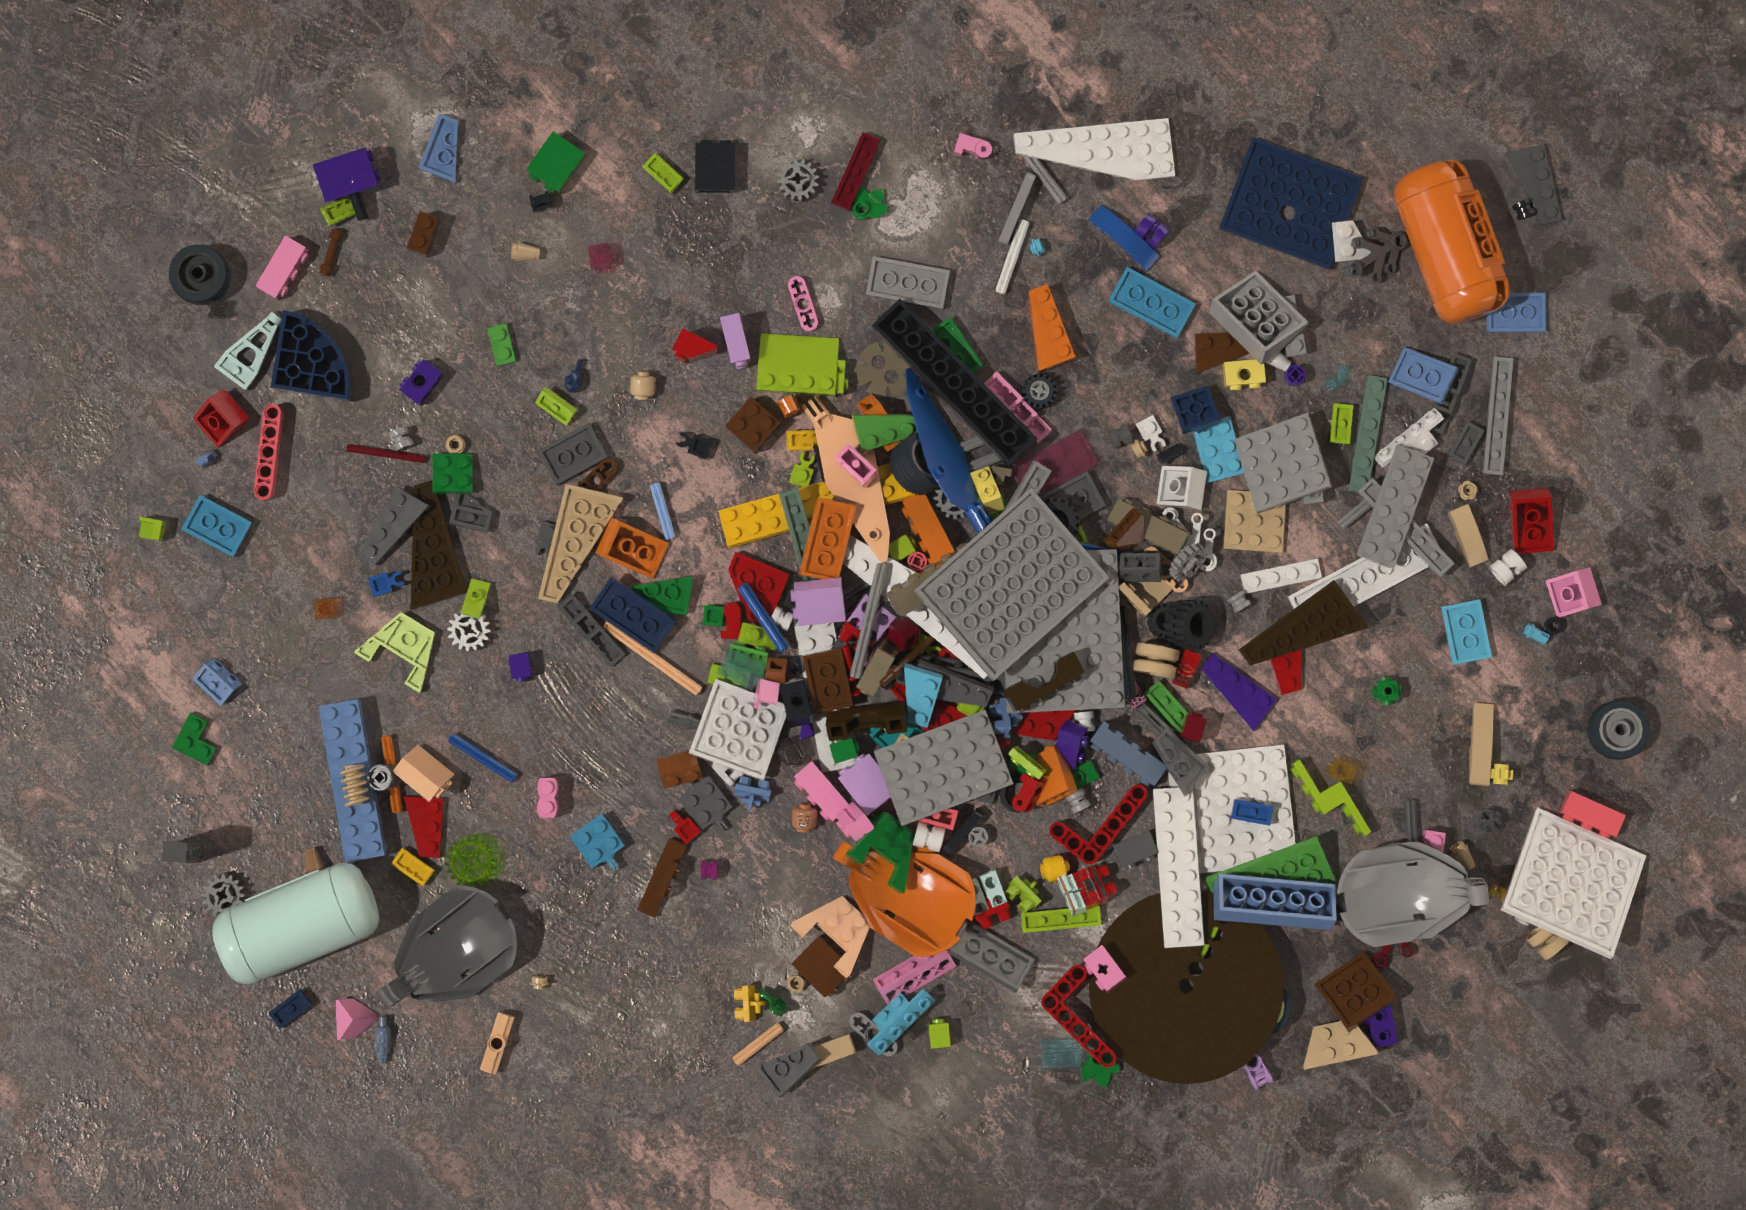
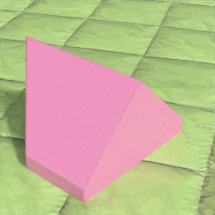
M353 998L336 1000L337 1040L356 1038L379 1020L380 1015Z

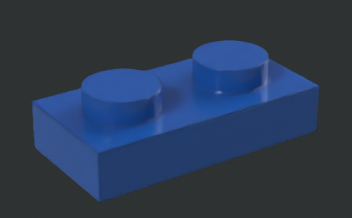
M1234 799L1230 819L1270 826L1274 806Z

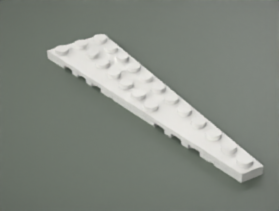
M849 535L843 564L870 586L872 585L877 563L887 565L881 595L888 601L890 600L886 593L891 591L890 588L892 586L904 583L910 575L917 573L888 557L886 562H880L868 544ZM925 603L906 614L983 679L988 677Z

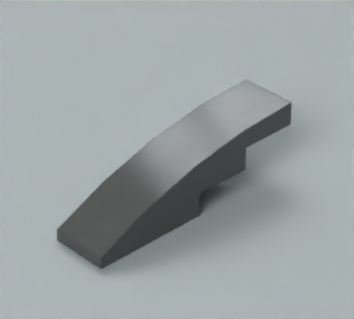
M1453 353L1449 364L1458 367L1459 370L1443 404L1434 401L1432 403L1430 411L1436 408L1444 419L1432 428L1430 432L1440 436L1443 434L1466 378L1471 359Z
M572 593L557 605L561 612L610 667L625 655Z

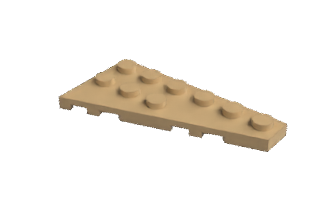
M565 484L538 599L554 603L559 602L623 497Z

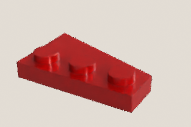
M1302 649L1270 659L1281 696L1301 690Z

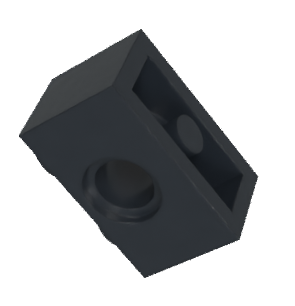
M803 680L780 685L789 728L812 723V716H815L813 704H809L807 699L811 697L809 687H804ZM796 701L803 702L801 706L793 705Z

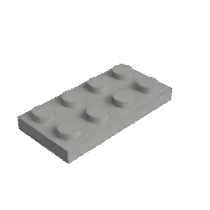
M873 256L866 296L893 301L901 299L904 303L943 310L950 270Z

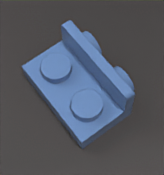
M215 658L206 662L192 679L220 706L242 685L238 678L231 674Z

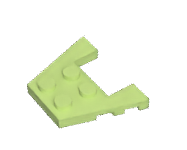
M400 612L379 632L369 638L361 647L357 648L354 653L371 662L380 645L415 666L404 684L421 693L435 632Z

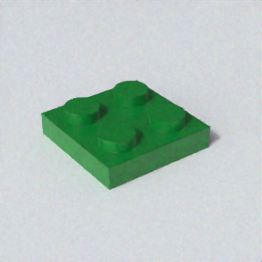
M432 453V493L472 494V454Z

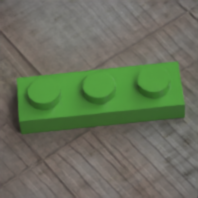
M1158 680L1144 692V695L1180 734L1185 716L1188 713Z

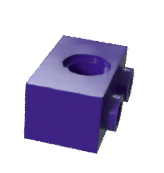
M424 359L421 362L418 361L413 366L412 371L414 372L410 377L406 376L400 383V391L419 406L423 404L444 376L443 373ZM418 377L425 378L423 386H416L415 381Z

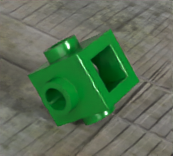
M1391 677L1379 678V682L1374 683V687H1372L1373 699L1376 698V703L1382 702V706L1393 705L1394 701L1399 700V696H1401L1400 684H1397V680L1391 681ZM1386 687L1390 688L1391 694L1387 695L1385 693Z

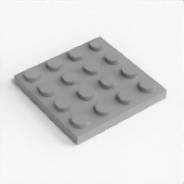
M1308 413L1235 439V445L1257 513L1332 487Z

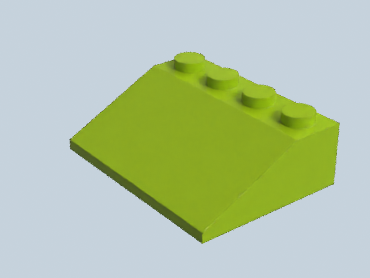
M761 333L757 392L835 397L839 338Z

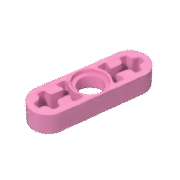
M799 276L792 277L788 282V288L800 325L804 331L812 332L818 326V319L805 280ZM794 281L803 284L800 286L801 293L806 292V295L794 297V295H798L796 288L791 287L794 285ZM806 299L809 302L808 308L800 309L797 306L798 301ZM812 310V313H808L810 320L815 321L812 323L811 328L808 325L804 326L803 323L806 322L805 315L801 317L800 313L804 314Z

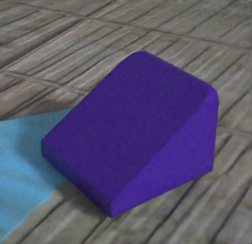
M810 724L801 725L800 740L814 734Z

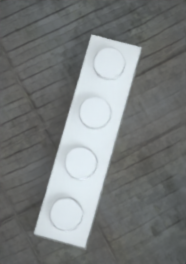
M1317 558L1241 574L1240 577L1243 591L1245 594L1319 579L1322 578Z

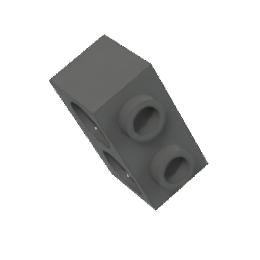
M1121 553L1119 571L1122 582H1161L1162 560L1160 553Z

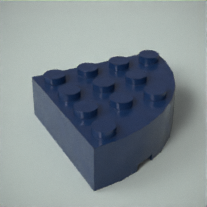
M283 310L270 388L277 391L351 402V372L346 357L339 345L322 327L300 314Z

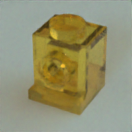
M1335 758L1332 762H1328L1326 773H1329L1328 778L1351 785L1353 784L1358 765ZM1339 767L1343 769V774L1341 775L1337 774V768Z

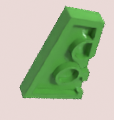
M851 414L862 452L903 440L917 432L912 414Z

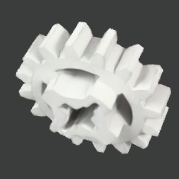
M454 614L455 621L449 620L452 627L447 628V630L452 631V634L448 638L455 639L452 643L453 645L459 643L458 649L462 650L465 646L467 652L470 651V647L477 651V645L483 647L484 643L482 641L489 640L485 635L486 633H491V630L486 629V626L490 625V623L483 621L486 618L485 615H482L479 619L461 614L459 616ZM471 617L468 622H460L463 618ZM478 621L480 622V624H481V626H482V632L478 631V628H477V623H478ZM472 625L471 629L477 634L469 633L466 635L467 632L461 626L470 627ZM456 628L461 632L460 639L457 637ZM474 637L478 638L477 641L473 643H468L470 639Z

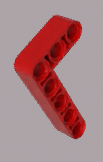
M1133 785L1088 842L1061 822H1055L1050 825L1049 835L1083 863L1094 864L1146 799L1147 790L1143 785ZM1135 788H1140L1143 791V796L1140 799L1133 797V790ZM1124 803L1129 804L1131 807V811L1127 815L1122 814L1120 810L1121 805ZM1111 819H1116L1119 823L1116 830H1111L1108 826V822ZM1056 825H1060L1063 828V834L1059 837H1056L1052 832ZM1100 834L1105 835L1107 839L1106 843L1102 846L1096 843V837ZM1075 837L1079 841L1076 849L1069 847L1068 841L1070 838ZM1086 850L1094 852V859L1092 861L1084 859Z
M1074 965L1043 996L1041 1000L1042 1007L1103 1067L1111 1068L1117 1062L1116 1054L1064 1004L1088 977V973L1083 966ZM1076 969H1081L1084 972V976L1079 980L1073 977V972ZM1063 983H1067L1070 986V990L1066 994H1062L1059 991V987ZM1050 997L1056 1000V1005L1053 1008H1048L1045 1005L1046 1000ZM1064 1011L1070 1013V1019L1067 1022H1062L1059 1018L1060 1014ZM1078 1025L1083 1026L1085 1030L1081 1036L1074 1034V1028ZM1092 1039H1096L1099 1042L1096 1050L1088 1048V1042ZM1106 1053H1110L1113 1056V1061L1110 1064H1105L1102 1061V1057Z

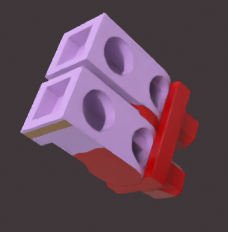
M867 594L863 595L841 627L843 629L838 638L846 644L852 636L857 640L859 639L869 598ZM880 607L876 612L868 646L869 649L873 647L890 623L896 618L883 607ZM858 642L853 647L854 651H856Z

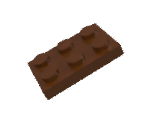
M841 647L802 655L815 714L853 706Z

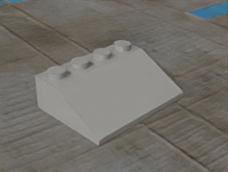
M1256 270L1213 298L1209 313L1261 365L1278 354L1309 323Z

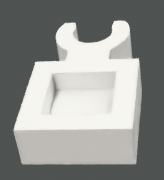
M1153 415L1135 424L1144 442L1150 439V448L1153 452L1157 451L1155 448L1156 442L1161 443L1162 447L1166 446L1165 441L1158 437L1162 430Z

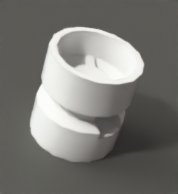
M1510 549L1502 555V560H1496L1489 566V569L1498 581L1506 586L1514 579V575L1521 574L1527 569V566L1514 550Z
M919 821L913 846L921 848L928 846L929 850L940 852L946 828L936 825L930 827L929 823Z

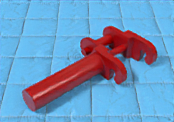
M844 645L841 649L848 671L847 677L849 681L854 683L851 686L853 696H858L862 694L860 689L856 687L858 681L856 678L850 677L853 664L849 645Z

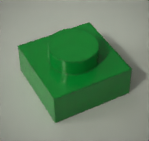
M704 605L702 625L722 627L724 607Z

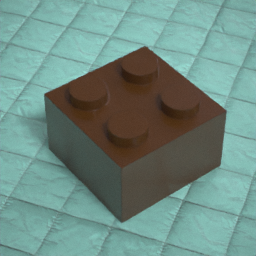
M750 397L729 420L725 428L755 454L781 426V423L756 400Z

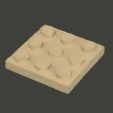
M1227 490L1223 549L1283 553L1286 504L1257 513L1250 491Z

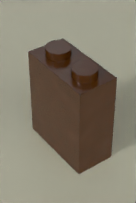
M820 935L791 963L824 998L827 995L832 997L839 990L836 986L841 981L846 983L853 976L850 974L845 978L833 967L841 956Z

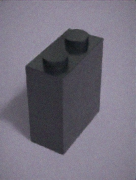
M700 140V143H696V193H735V143H731L730 140H720V143H712L711 140Z

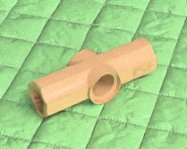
M498 1012L480 1070L497 1074L515 1017ZM494 1038L502 1040L501 1048L497 1049L492 1045Z

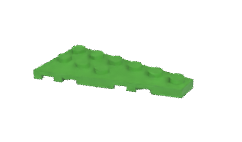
M1317 836L1206 877L1211 893H1214L1213 883L1218 874L1337 885L1335 876Z

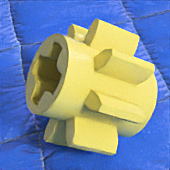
M1494 764V769H1491L1490 772L1493 784L1508 785V780H1513V770H1509V765Z

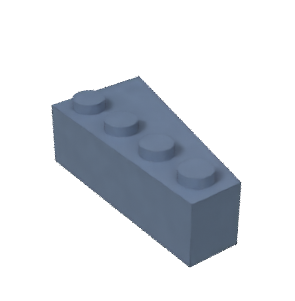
M1105 721L1101 722L1088 741L1091 743L1090 748L1099 754L1103 751L1108 755L1106 759L1115 765L1117 762L1123 765L1124 768L1122 770L1131 776L1133 774L1139 776V782L1147 787L1150 785L1155 786L1167 769L1164 763L1150 753L1144 752L1136 743L1127 740L1119 731L1111 729Z

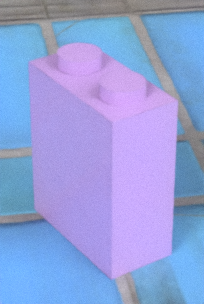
M736 313L720 317L732 368L736 367L737 370L747 368L748 364H751V359L740 314Z
M841 577L794 582V590H790L791 601L796 603V607H793L794 619H798L799 626L846 621Z
M863 753L854 760L856 762L851 768L846 766L839 772L841 776L838 779L868 816L891 797L879 765L870 754L865 756Z

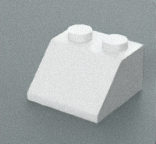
M1162 466L1157 505L1201 510L1207 471L1194 467Z

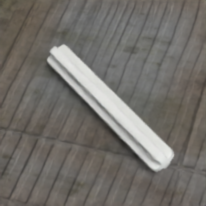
M1019 220L996 287L997 293H1006L1029 226V222L1026 220Z

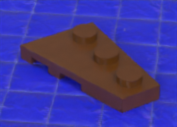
M1230 333L1194 335L1196 374L1224 362L1250 354Z

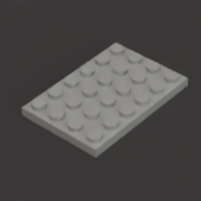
M986 710L874 751L901 826L1013 784Z

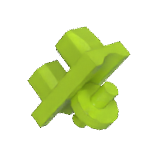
M1016 876L1008 884L1009 887L1004 893L1011 900L1017 895L1023 900L1018 905V908L1023 913L1031 909L1034 910L1042 901L1037 896L1039 891L1034 887L1038 883L1036 880L1030 883L1026 878L1021 881Z

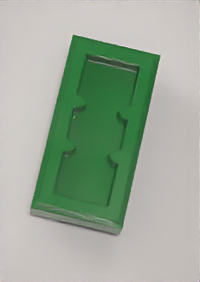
M1091 760L1071 770L1077 789L1100 778Z

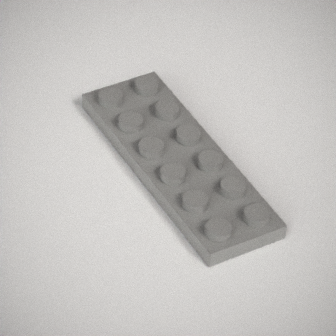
M1398 444L1396 445L1356 556L1394 569L1434 461L1433 457Z

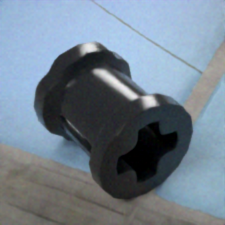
M548 191L538 196H529L534 213L542 208H553Z

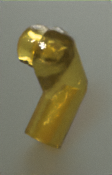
M1497 884L1488 887L1489 896L1499 898L1503 904L1507 889Z

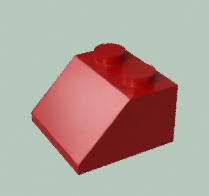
M682 328L672 351L675 354V359L686 363V361L692 363L718 354L719 348L717 345Z
M225 388L210 396L193 417V420L217 448L221 447L242 429L250 419Z

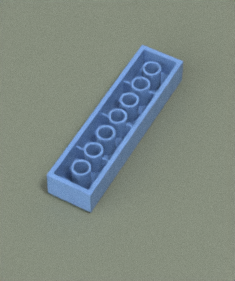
M355 699L319 706L345 863L386 856L387 850L377 792L369 785L367 779L372 763L361 700ZM364 765L365 767L359 770V772L366 773V775L360 779L367 781L366 784L362 785V788L368 789L367 792L363 793V796H368L369 799L364 801L365 804L345 807L344 804L349 802V800L343 799V796L348 794V792L342 791V788L347 786V784L341 783V780L346 778V776L340 775V772L345 770V768L340 767Z

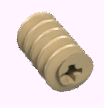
M364 765L340 767L345 768V770L340 772V775L346 776V778L341 780V783L347 784V786L342 788V791L348 792V794L343 796V799L349 800V802L344 804L345 807L365 804L364 801L369 799L368 796H363V793L367 792L368 789L362 788V785L366 784L367 781L360 779L366 775V773L359 772V770L365 767Z

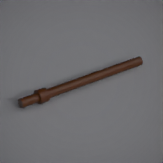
M931 635L924 639L897 665H893L888 670V673L879 681L880 685L885 687L893 679H897L902 674L905 663L910 664L936 639Z

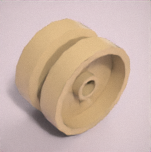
M1137 643L1135 653L1138 656L1147 658V660H1134V671L1159 677L1175 678L1176 667L1165 664V661H1178L1179 650L1159 644Z
M1537 926L1526 937V941L1532 947L1541 945L1538 953L1545 960L1550 959L1569 942V940Z

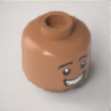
M801 802L799 806L792 809V826L796 828V831L807 833L817 826V809L807 802Z

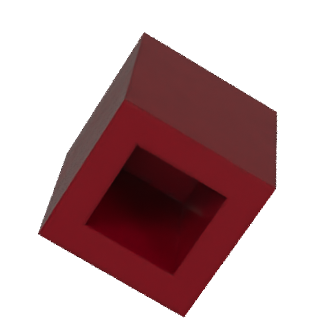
M903 616L890 623L888 638L903 652L918 644L920 629L907 617Z
M1194 711L1191 714H1186L1180 733L1181 738L1198 743L1201 742L1207 719L1203 718V714Z

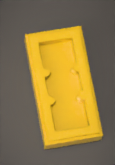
M815 430L786 431L787 451L814 450L813 446H818Z
M401 848L391 865L423 887L435 871L404 848Z

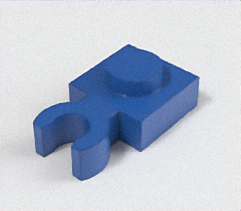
M387 572L369 577L368 581L373 597L393 592L392 586L394 585L397 587L404 586L405 582L397 583L396 581L397 576L403 575L402 572H395L392 577H389Z

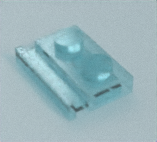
M729 648L717 674L753 691L765 665Z
M1075 1039L1040 1040L1042 1070L1080 1069L1082 1067L1080 1044Z

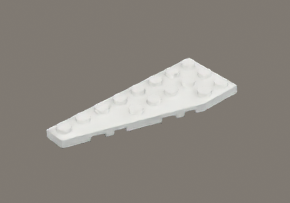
M1168 118L1013 134L1015 154L1043 159L1057 164L1061 163L1070 167L1097 173L1101 172L1133 181L1175 177Z

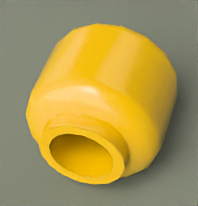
M1061 855L1044 858L1040 864L1041 876L1048 882L1058 881L1057 877L1062 875L1067 876V872H1070L1068 860H1064Z

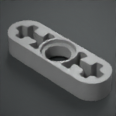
M855 1012L851 1015L849 1020L850 1026L868 1042L871 1040L867 1035L870 1029L875 1028L880 1031L877 1025L865 1014ZM855 1016L857 1018L862 1016V1022L867 1025V1022L871 1024L864 1033L860 1031L864 1029L861 1025H854L855 1021L853 1018ZM896 1041L893 1042L892 1048L894 1050L892 1052L888 1050L882 1054L885 1056L894 1055L897 1051Z

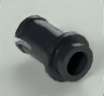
M1176 443L1164 451L1160 450L1156 457L1161 465H1167L1168 461L1183 455Z

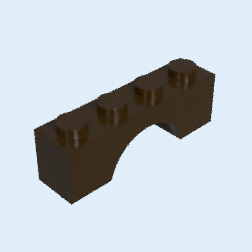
M1074 651L1053 662V676L1044 686L1032 687L1023 681H1019L1004 689L1002 692L1013 712L1019 710L1022 713L1031 708L1030 703L1034 701L1040 703L1047 699L1048 696L1046 694L1052 691L1057 693L1065 688L1064 684L1071 681L1073 684L1082 679L1081 675L1085 671Z
M905 703L828 711L825 725L829 741L849 739L852 734L865 728H880L887 734L904 733L908 729V715Z

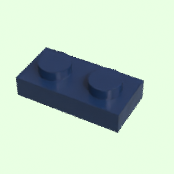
M299 989L268 1014L278 1028L281 1029L313 1004L304 992Z

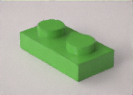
M507 324L487 328L497 367L515 363L516 358Z

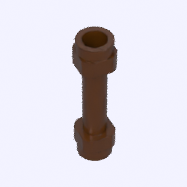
M331 229L329 239L331 240L324 264H321L319 269L320 275L331 276L333 271L331 265L338 241L341 242L343 231Z

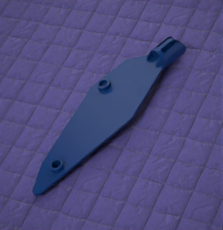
M907 368L905 370L906 393L927 467L948 501L964 510L972 526L979 533L993 520L983 504L978 501L964 450L913 370Z

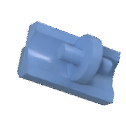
M1000 698V703L989 705L990 718H1001V720L992 721L994 734H1004V739L1010 738L1011 723L1013 727H1017L1018 722L1023 718L1022 713H1006L1005 698Z
M741 776L739 783L735 786L734 796L741 797L740 803L748 804L747 810H751L752 805L760 806L761 802L769 803L771 791H769V781L759 780L758 788L750 787L751 778Z

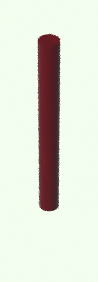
M347 444L346 452L425 463V455Z

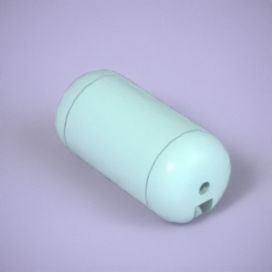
M340 863L321 871L318 869L245 899V902L224 910L214 920L212 936L218 956L228 975L237 983L250 985L369 937L378 927L379 911L373 892L360 869L352 864Z

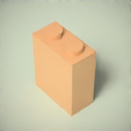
M419 745L406 754L393 770L394 774L429 802L434 797L438 799L444 791L446 792L453 783L450 780L455 775Z

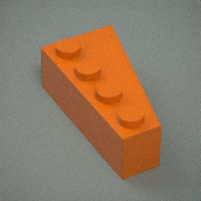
M1048 284L1030 290L1028 297L1037 372L1041 373L1075 360V354Z
M918 495L903 500L904 507L901 508L906 519L910 518L912 522L910 527L914 535L919 536L921 541L918 543L923 553L927 552L929 556L927 559L928 563L935 564L941 560L940 557L944 554L953 553L954 549L926 495Z

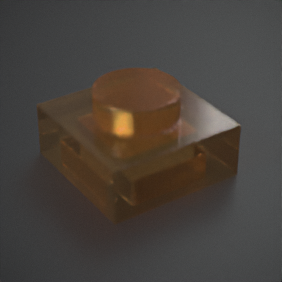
M334 598L314 600L316 620L336 618Z

